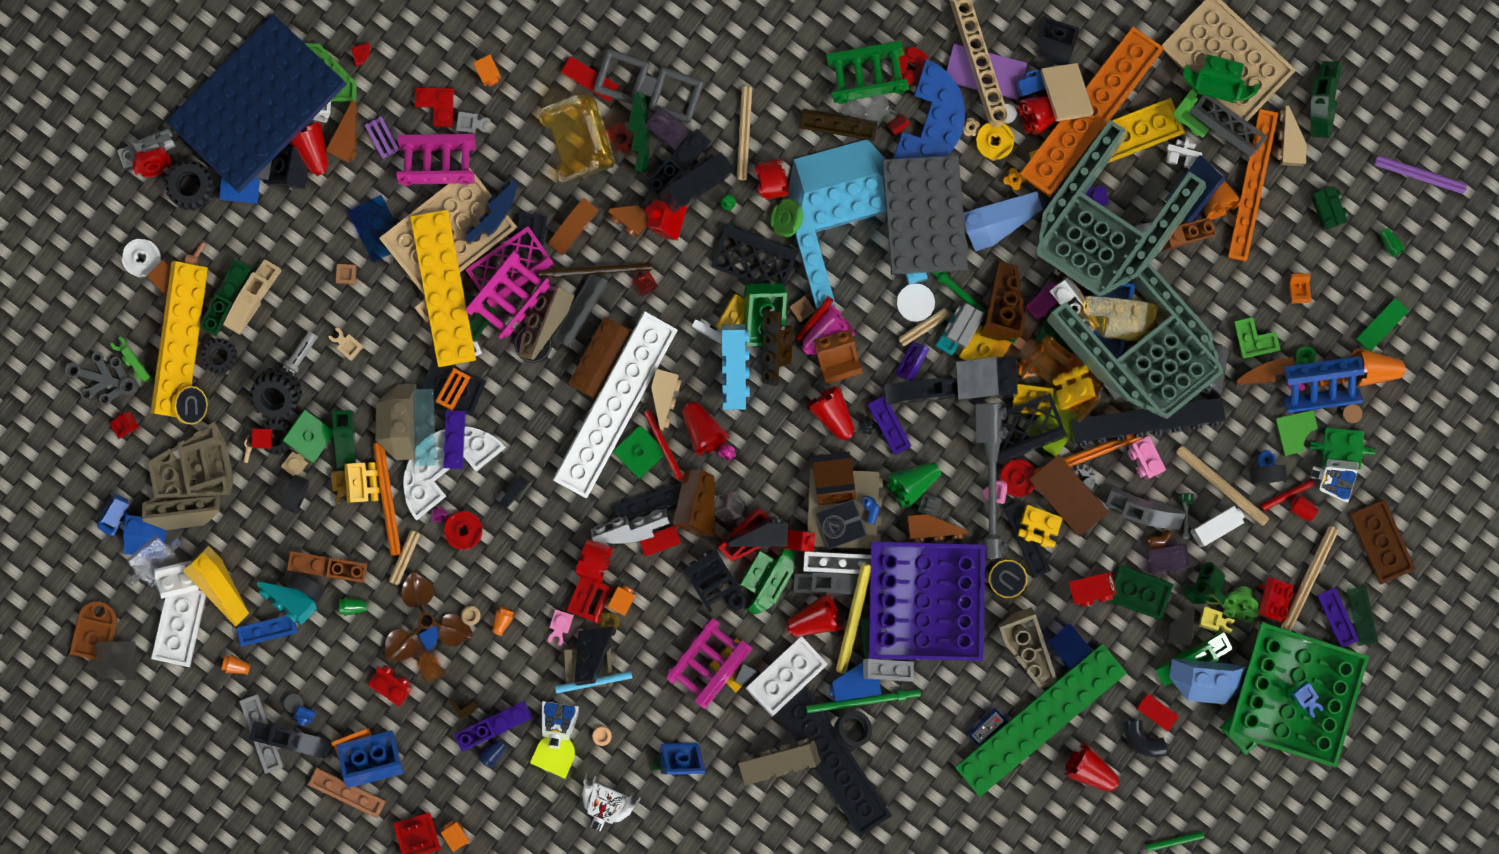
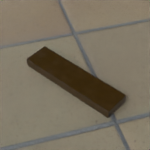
M802 109L799 128L875 141L878 121Z

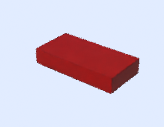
M675 525L653 533L654 537L640 541L645 557L681 544Z
M1148 693L1136 708L1167 732L1179 717Z

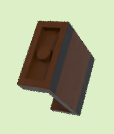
M850 452L812 456L818 505L856 500Z

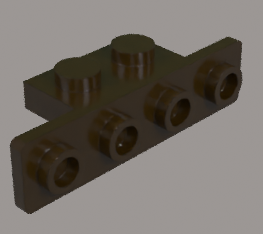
M764 309L762 383L777 386L779 385V367L791 364L793 327L788 325L780 327L781 313L771 309Z

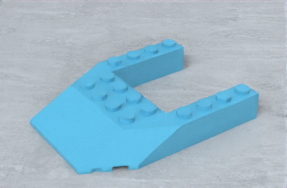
M869 140L794 159L788 188L789 196L786 199L794 200L802 207L803 221L795 236L816 310L828 296L833 300L834 297L815 232L886 213L882 160L886 159ZM926 273L905 274L908 285L924 282L928 279Z

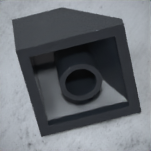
M1043 16L1037 42L1049 61L1057 65L1069 64L1079 28Z
M286 146L272 160L269 179L264 180V184L292 189H305L308 169L296 147Z

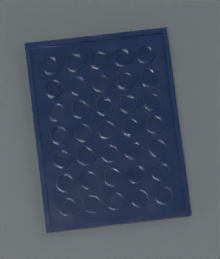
M272 14L166 122L219 175L240 193L347 83L283 22Z

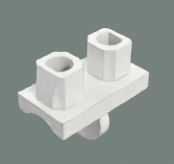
M1186 136L1184 141L1177 139L1176 145L1183 147L1168 144L1165 151L1167 153L1166 162L1177 165L1179 156L1185 157L1184 167L1189 169L1200 155L1202 156V153L1190 150L1195 149L1196 144L1190 143V137Z

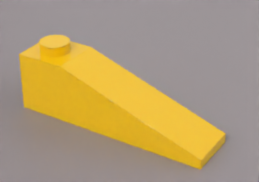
M207 546L183 572L236 627L249 612L222 559L210 546Z

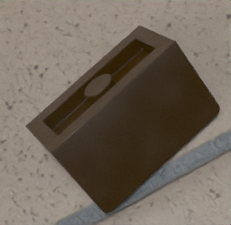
M455 697L449 699L461 719L468 717L481 708L477 701L462 708Z

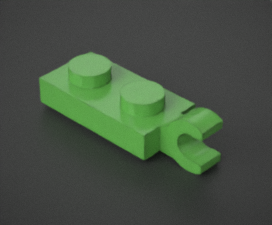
M119 337L121 341V346L119 347L111 343V347L114 350L122 352L124 355L122 357L123 361L128 366L132 365L135 369L133 373L140 382L143 380L148 383L153 379L131 348L128 347L124 338Z

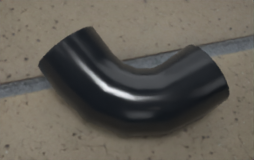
M1142 720L1123 722L1127 742L1135 752L1145 757L1166 756L1164 737L1149 738L1146 736Z

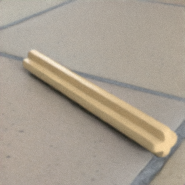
M750 86L742 87L737 180L747 179L752 87Z

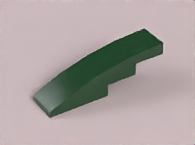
M635 92L628 130L635 131L631 148L632 151L638 152L635 171L646 172L650 151L648 110L644 92Z

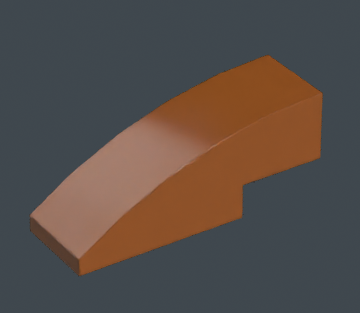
M583 197L548 244L563 256L587 228V225L599 210Z
M1293 357L1278 359L1260 365L1235 381V385L1274 383L1276 381L1275 375H1284V366L1294 365Z

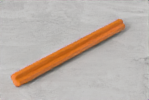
M1134 435L1126 436L1127 440L1123 441L1112 439L1107 443L1099 444L1063 459L1071 467L1143 438L1134 439ZM1039 467V468L1035 469V470H1034V473H1036V472H1037L1038 470H1040L1042 467Z
M374 443L373 447L390 554L395 556L401 553L386 454L385 449L379 443Z

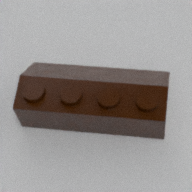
M604 317L568 385L596 400L632 332Z

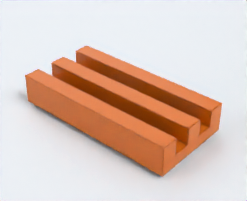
M453 368L435 402L453 411L471 377ZM458 374V377L455 383L453 384L449 394L447 395L445 401H442L441 399L444 396L448 386L450 385L454 375ZM462 377H464L465 379H464V381H463L461 387L459 388V390H458V392H457L455 398L453 399L451 405H449L448 402L450 401V399H451V397H452L454 391L456 390V388H457V386H458L460 380L462 379Z

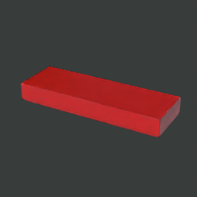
M570 56L561 74L610 103L612 97L594 91L598 72ZM605 77L602 86L617 91L619 85Z

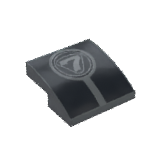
M855 499L816 513L829 549L868 536Z

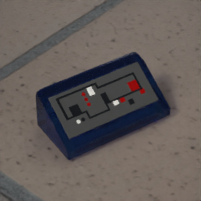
M993 708L967 735L977 746H980L1008 721L996 708Z

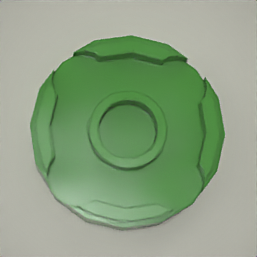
M783 199L780 201L782 203L774 207L770 223L775 234L782 237H791L801 226L803 211L798 202L791 199Z

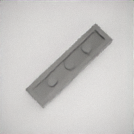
M259 694L239 701L250 733L253 721L269 724ZM254 741L265 774L284 767L278 747Z

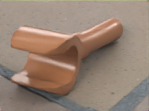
M202 242L194 256L187 254L185 263L197 265L199 254L206 244Z

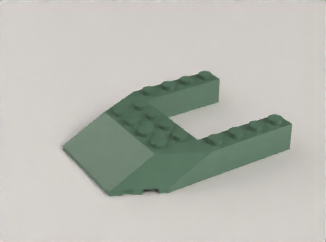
M1109 120L1043 212L1036 253L1037 256L1099 297L1137 278L1163 249L1206 189L1205 181L1189 172L1145 234L1085 195L1127 137L1126 130L1112 120Z
M1151 264L1137 278L1130 282L1135 284V288L1164 319V322L1118 359L1111 354L1067 302L1051 313L1047 322L1097 379L1126 401L1165 419L1172 416L1223 374L1222 366L1218 361L1219 356L1213 344L1211 331Z

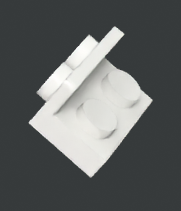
M192 561L181 562L154 570V581L161 599L199 590L196 584L183 572Z

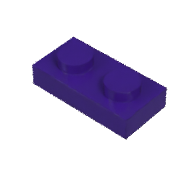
M912 341L895 375L904 380L913 381L929 348Z

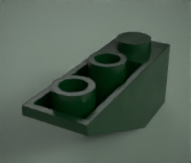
M332 411L337 470H345L344 464L357 463L354 411Z

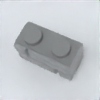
M967 303L963 307L958 306L954 313L957 318L954 323L949 322L944 331L947 333L946 339L964 349L969 344L985 316L983 312Z

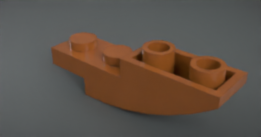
M292 551L289 553L287 570L361 583L365 581L367 564Z

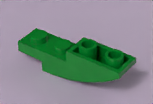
M1221 631L1190 651H1183L1175 656L1174 659L1217 662L1219 660L1218 657L1233 648L1225 633ZM1172 659L1154 669L1163 686L1173 683L1169 677Z

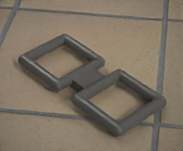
M612 49L606 50L594 85L595 92L632 105L635 92H644V96L651 98L648 105L650 111L685 123L691 122L703 87L702 80L665 67L660 69L658 78L646 75L649 68L647 61ZM612 58L641 67L631 96L602 86ZM666 76L695 86L686 114L657 105Z

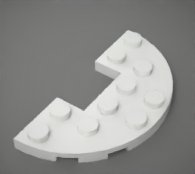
M465 427L464 458L477 472L506 447L498 439L485 431ZM445 429L430 435L418 445L415 460H409L404 473L405 500L416 521L447 497L435 483L437 479L450 470L443 468Z

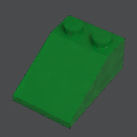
M782 283L745 285L744 324L745 330H749V342H745L746 346H763L764 309L780 312V327L785 326L787 291Z

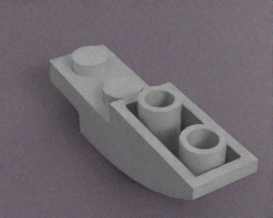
M665 509L655 510L647 516L636 517L631 522L628 521L627 516L617 517L609 523L598 524L590 530L592 539L596 542L611 544L631 543L654 537L653 529L669 524V519Z

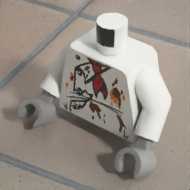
M588 774L584 777L583 804L584 808L588 810L587 814L594 816L590 827L595 830L601 831L605 821L611 824L622 821L631 814L634 807L641 800V797L638 800L633 799V792L627 796L596 783V776H594L593 780L587 779Z

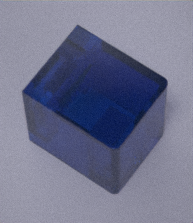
M1071 624L1063 626L1046 640V644L1067 669H1071L1093 651Z

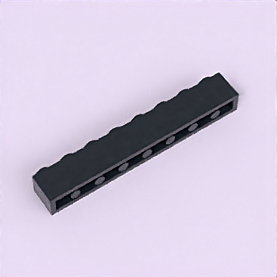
M1222 398L1188 402L1168 419L1146 409L1072 419L1069 421L1072 444L1082 447L1089 445V442L1096 441L1097 444L1107 443L1108 439L1115 438V441L1127 440L1126 436L1134 435V439L1146 437L1145 434L1153 433V436L1165 434L1164 431L1172 430V433L1182 432L1183 428L1188 427L1191 430L1202 429V425L1208 424L1210 428L1221 426L1222 422L1226 421L1223 400Z

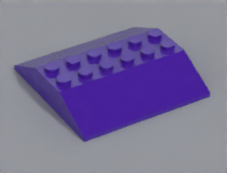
M871 542L869 658L983 661L985 545Z

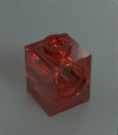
M623 122L606 131L617 153L622 152L624 154L631 150L633 139ZM624 135L627 138L625 143H617V136Z

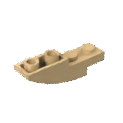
M264 259L257 271L251 274L237 296L223 324L225 327L239 335L242 333L260 307V301L281 273V268Z

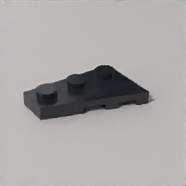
M614 626L578 631L574 680L577 686L594 684L603 665L602 660L605 652L610 648L609 642L611 637L615 635L617 630Z

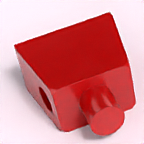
M654 200L652 205L647 206L645 209V215L648 216L646 225L662 238L678 241L688 206H684L673 213L664 201Z

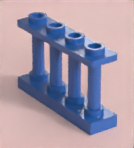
M1361 357L1284 366L1287 384L1291 385V396L1284 397L1283 400L1287 413L1363 403L1360 389L1356 387V376L1364 375L1365 371ZM1348 377V389L1337 390V378ZM1329 380V391L1318 393V381ZM1310 382V394L1299 395V384Z

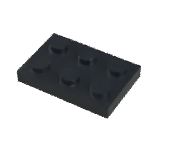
M433 359L419 395L436 401L454 367L445 366L438 368L437 361ZM463 372L471 378L454 410L466 411L467 415L473 416L487 381ZM458 374L454 375L450 385L448 386L444 396L441 399L442 401H445L447 395L449 394L453 384L455 383L458 377ZM462 377V379L460 380L456 390L454 391L450 401L448 402L449 405H451L459 388L461 387L465 379L464 377Z

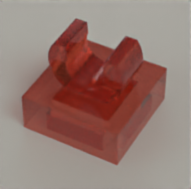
M649 271L633 280L642 297L659 288Z

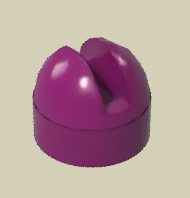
M438 506V508L434 507L431 511L433 522L440 523L447 519L445 508Z

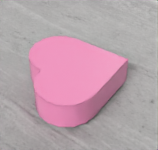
M997 480L996 502L1004 504L1007 484L1003 480ZM989 486L983 491V496L988 501Z

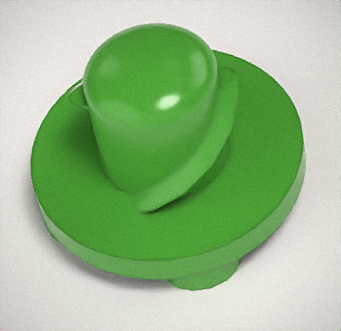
M1241 586L1235 588L1234 592H1228L1224 595L1226 600L1222 608L1224 609L1223 613L1225 616L1244 620L1248 623L1253 622L1258 616L1260 607L1254 599V591L1251 588Z

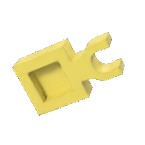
M1204 607L1198 626L1214 632L1221 628L1224 632L1231 633L1232 629L1228 628L1226 623L1233 624L1235 620L1231 618L1223 619V612Z

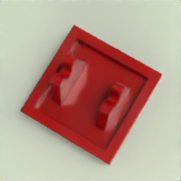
M1269 577L1266 585L1259 584L1258 588L1264 590L1261 604H1259L1258 615L1284 623L1288 615V606L1293 596L1294 586Z
M431 812L393 823L402 854H428L441 850Z

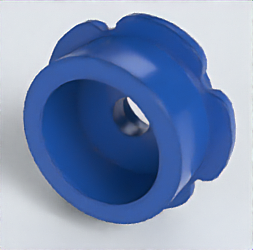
M1269 450L1259 453L1257 456L1258 465L1260 467L1273 466L1276 462L1275 454Z

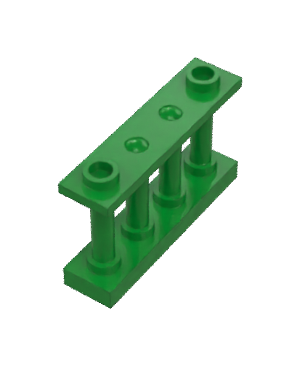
M902 41L826 54L830 69H835L838 91L831 92L834 103L845 104L850 100L890 93L901 94L906 90H910L907 79L902 80L899 57L905 55ZM890 58L894 81L883 83L880 61ZM871 61L873 63L875 85L864 86L861 64ZM853 65L857 88L845 90L842 68Z

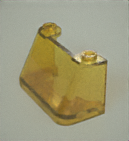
M575 95L538 110L541 124L546 128H551L562 164L557 166L556 176L560 183L614 167V158L598 105L591 95Z

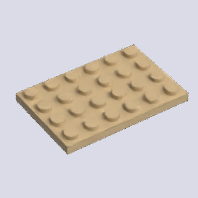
M1205 0L1162 45L1164 47L1163 51L1183 70L1185 65H1188L1190 70L1199 72L1204 67L1207 54L1243 63L1241 80H1244V85L1247 86L1259 84L1258 93L1250 99L1235 101L1234 103L1220 99L1217 100L1246 121L1296 71L1222 0Z
M475 174V183L468 185L448 184L379 238L424 296L425 293L410 216L443 210L449 211L460 273L517 229V226L507 215L490 238L483 233L471 245L465 241V232L471 226L476 227L480 224L479 219L485 213H491L487 208V205H489L487 201L492 195Z

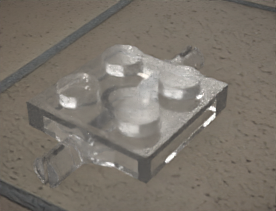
M855 80V83H854V85H853V87H852L851 89L857 88V87H856V80ZM863 80L864 86L873 85ZM890 93L850 100L845 104L842 114L878 121L879 124L884 115L895 119L898 111L888 108V101L892 94Z
M155 535L127 559V562L135 571V574L127 579V582L133 586V584L141 579L153 588L155 586V569L181 563L174 550L182 542L176 538L168 545Z

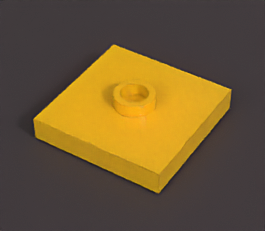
M979 324L969 344L963 349L959 358L968 361L1004 357L1011 343L1007 340L997 341L980 336L982 326Z

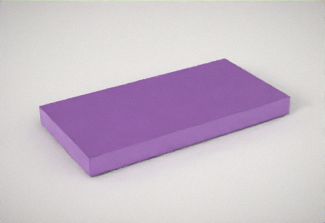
M954 44L947 72L957 85L978 90L964 46ZM988 53L1002 97L1018 101L1019 94L1015 83L1020 79H1024L1027 63ZM976 60L978 66H985L982 60ZM982 78L984 84H991L988 78Z

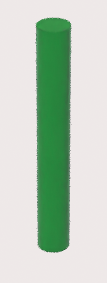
M1200 831L1146 844L1147 852L1201 840L1204 839V835Z

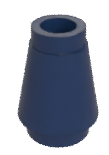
M498 740L482 751L478 759L487 768L495 766L506 746Z

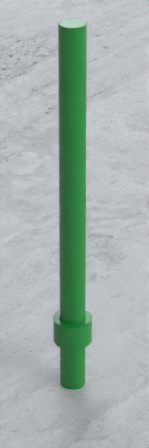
M946 272L932 273L938 278L937 281L942 285L945 284L967 304L984 314L986 313V309L954 283ZM1013 338L1009 340L1012 343H1014L1018 338Z
M904 689L896 690V693L806 706V712L814 713L895 700L901 702L906 701L908 698L921 697L920 689L909 691Z

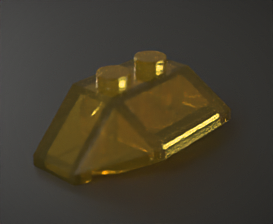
M1085 296L1083 316L1102 337L1140 341L1156 325L1158 305L1118 298Z

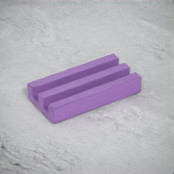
M382 116L371 121L369 124H365L382 159L399 151ZM378 123H381L394 149L391 150L377 125ZM373 126L387 150L385 154L371 130Z

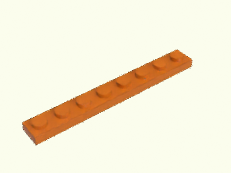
M1263 109L1258 111L1255 127L1268 137L1257 153L1248 158L1240 196L1241 204L1238 206L1227 257L1243 262H1247L1278 118V113ZM1254 133L1252 144L1255 146L1261 139L1256 133Z

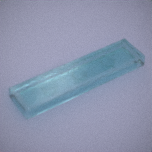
M414 389L417 467L436 466L434 389Z

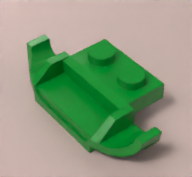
M1207 54L1204 67L1199 72L1190 70L1188 65L1184 67L1183 77L1187 84L1197 91V94L1234 103L1235 101H1244L1252 98L1258 93L1259 84L1253 86L1244 85V80H1241L1243 63Z
M782 547L780 555L775 557V559L761 551L756 553L739 583L755 593L753 602L746 608L747 611L752 614H759L776 603L794 572L793 550L783 549Z

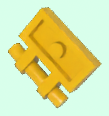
M1086 365L1082 367L1077 366L1071 372L1061 373L1057 378L1053 379L1055 386L1062 385V389L1056 391L1060 409L1066 410L1096 397L1092 379L1084 378V374L1089 372ZM1076 378V383L1070 384V380Z
M375 462L368 463V470L365 468V463L344 464L347 502L368 501V494L371 496V501H379L378 493H380V488L377 487L378 472ZM366 477H369L370 488H367Z
M1026 505L1020 524L1027 526L1026 530L1020 528L1017 535L1023 537L1026 541L1037 542L1042 547L1054 548L1056 541L1051 540L1049 536H1058L1063 518ZM1034 529L1043 532L1042 536L1034 534Z

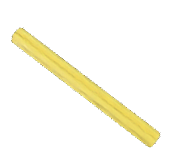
M867 563L861 564L836 671L843 674L847 673L870 580L871 565Z

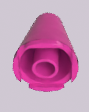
M831 305L802 340L803 345L801 347L807 355H817L813 341L815 339L847 329L851 330L853 336L855 335V331L850 323L841 316L842 313L835 306Z

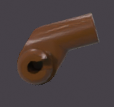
M1166 529L1161 536H1147L1145 543L1150 548H1163L1174 534Z

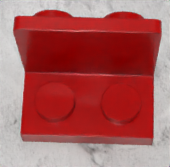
M387 665L383 667L377 666V672L368 686L400 707L413 689L410 686L411 682L403 676L399 678L395 676L394 673L396 671Z

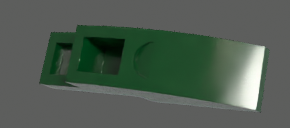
M1322 61L1319 76H1315L1310 116L1311 136L1313 138H1330L1338 104L1335 96L1343 65L1340 61Z
M236 258L233 260L199 328L215 336L218 335L253 267Z

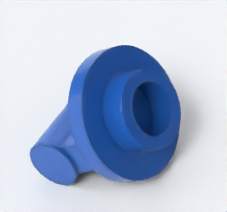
M299 705L296 706L295 715L293 716L296 719L295 723L307 726V723L311 724L315 711Z

